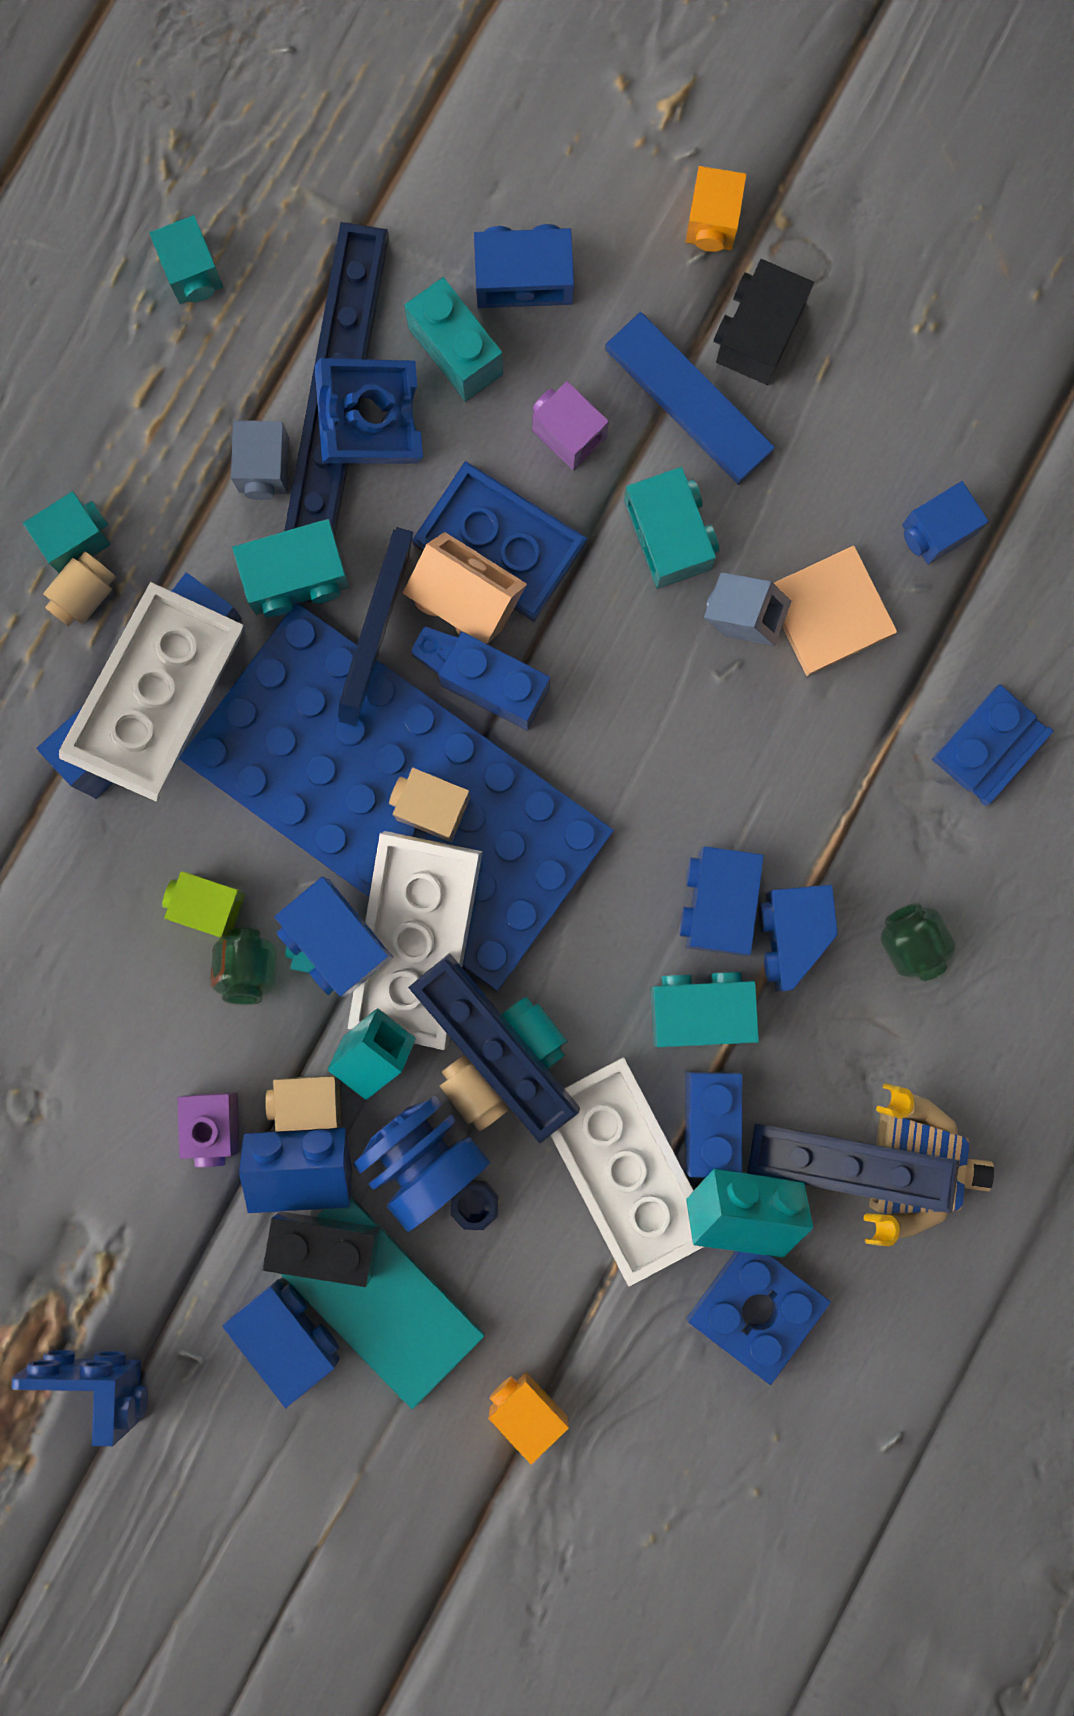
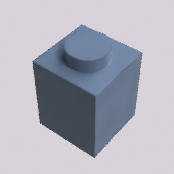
M233 420L231 479L238 492L244 493L245 497L255 500H269L274 498V494H287L289 436L283 422Z
M721 572L715 589L708 597L704 619L725 637L775 646L792 601L772 581Z

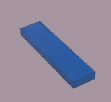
M641 311L606 343L605 350L738 485L773 453L775 447Z

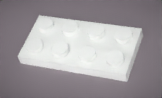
M150 582L59 750V758L157 802L243 633L244 625Z
M387 831L380 833L365 923L394 958L354 990L347 1029L354 1028L375 1009L379 1008L416 1038L414 1044L440 1050L446 1049L450 1037L408 987L448 953L455 958L461 967L463 966L483 851Z
M622 1057L565 1087L564 1089L579 1105L580 1111L575 1117L555 1131L551 1137L628 1286H632L703 1248L702 1246L693 1245L686 1199L693 1192V1189L625 1058Z

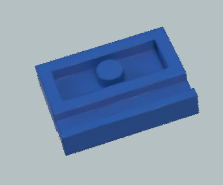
M999 684L943 745L932 760L967 791L975 794L980 799V802L986 806L996 798L1054 730L1049 726L1045 727L1036 719L1037 716Z

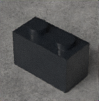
M760 259L754 274L751 275L745 272L733 297L734 301L740 303L734 317L725 314L713 341L720 345L716 363L768 386L806 305L814 282L764 259Z
M281 1211L271 1218L262 1271L367 1287L373 1275L380 1227Z

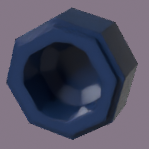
M472 1180L451 1199V1216L464 1230H484L498 1217L499 1195L486 1181Z

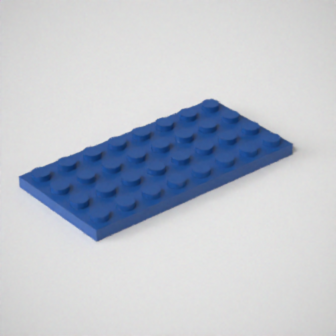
M299 603L294 604L293 610L286 614L180 755L179 760L368 897L370 896L379 836L384 831L483 851L463 966L498 991L614 830L378 660L375 664L357 726L339 722V700L357 645ZM412 767L469 790L471 798L452 843L397 821L393 816L395 806L389 804L391 794L400 776L408 779Z

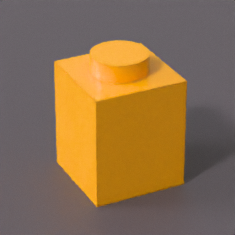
M704 166L698 167L685 243L695 244L699 249L709 252H717L722 249L732 250L738 229L746 173Z
M527 1372L517 1381L512 1376L508 1377L489 1397L493 1404L489 1407L488 1419L531 1465L569 1429L568 1416Z

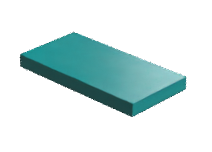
M350 1196V1208L323 1209L316 1217L380 1227L373 1275L367 1287L286 1274L281 1275L413 1410L483 1339L485 1333L367 1211Z

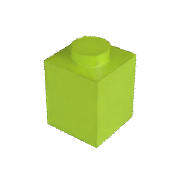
M180 871L178 880L172 879L165 890L162 907L166 908L167 911L164 919L230 940L246 893Z

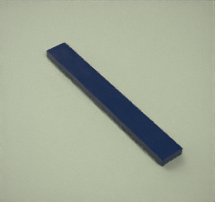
M340 222L315 364L320 358L367 359L389 240L388 229ZM314 367L284 531L329 519L336 536L348 463H322ZM358 399V403L350 411L358 410L360 399Z

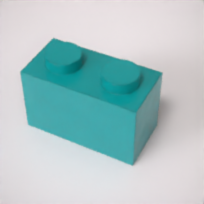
M444 276L404 304L408 329L465 402L503 375L502 351Z
M682 466L626 486L624 503L656 589L712 569L716 559L715 553L720 551L718 539L712 525L704 526L698 510L703 506L699 488L694 479L687 481Z
M329 519L232 546L247 602L256 615L264 613L265 617L280 616L293 610V604L310 599L312 603L328 602L338 598L341 595V590L350 588Z
M741 972L711 974L712 983L692 984L691 975L661 976L662 986L650 987L654 1047L759 1042L755 981L742 982Z
M713 1169L686 1199L692 1242L695 1246L785 1257L813 1229L804 1182Z

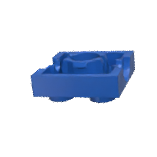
M320 358L314 367L322 463L417 464L423 459L421 431H417L413 419V399L417 389L415 361ZM366 398L374 401L381 409V412L388 413L382 418L381 423L374 424L363 419L359 410H350L358 403V399Z
M735 1251L686 1319L689 1324L771 1386L831 1301L772 1256ZM756 1294L766 1296L769 1294L773 1303V1311L770 1318L758 1325L748 1323L745 1327L746 1323L742 1316V1307L745 1301Z

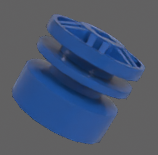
M436 1094L431 1099L408 1107L369 1139L370 1141L360 1158L353 1163V1166L360 1174L378 1159L385 1166L386 1169L369 1183L373 1190L384 1186L394 1179L398 1182L401 1188L391 1198L387 1208L407 1232L413 1230L440 1209L490 1164V1160L470 1136L459 1140L449 1147L443 1141V1137L456 1122L452 1114L435 1128L426 1120L443 1105Z

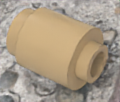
M84 551L77 560L72 558L45 590L43 595L50 600L45 609L68 627L74 620L84 625L112 591L109 585L116 576Z
M465 1055L441 1071L447 1080L439 1087L467 1125L472 1122L479 1132L510 1109Z

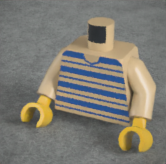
M889 1083L883 1084L882 1088L890 1090L892 1097L887 1107L878 1105L876 1107V1111L880 1113L876 1145L960 1160L953 1211L961 1210L964 1189L989 1192L994 1180V1165L992 1161L968 1158L969 1138L958 1135L956 1122L929 1099L914 1095L907 1088ZM870 1198L869 1207L886 1215L864 1214V1221L876 1223L875 1235L872 1238H865V1243L887 1247L892 1246L900 1238L917 1235L944 1222L948 1213Z

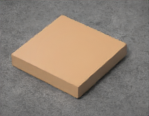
M854 545L774 582L792 601L782 628L806 676L882 642L897 633Z

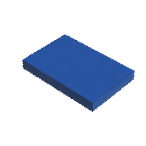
M466 461L412 539L413 545L423 551L427 543L443 532H446L525 582L527 585L514 610L533 622L536 621L587 543L585 536Z

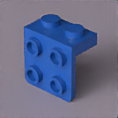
M70 1350L47 1351L43 1353V1359L29 1362L25 1369L12 1376L11 1388L15 1390L94 1391L92 1446L113 1447L139 1422V1418L145 1416L148 1401L147 1387L140 1385L141 1360L126 1359V1353L121 1351L97 1352L94 1354V1359H75V1352Z

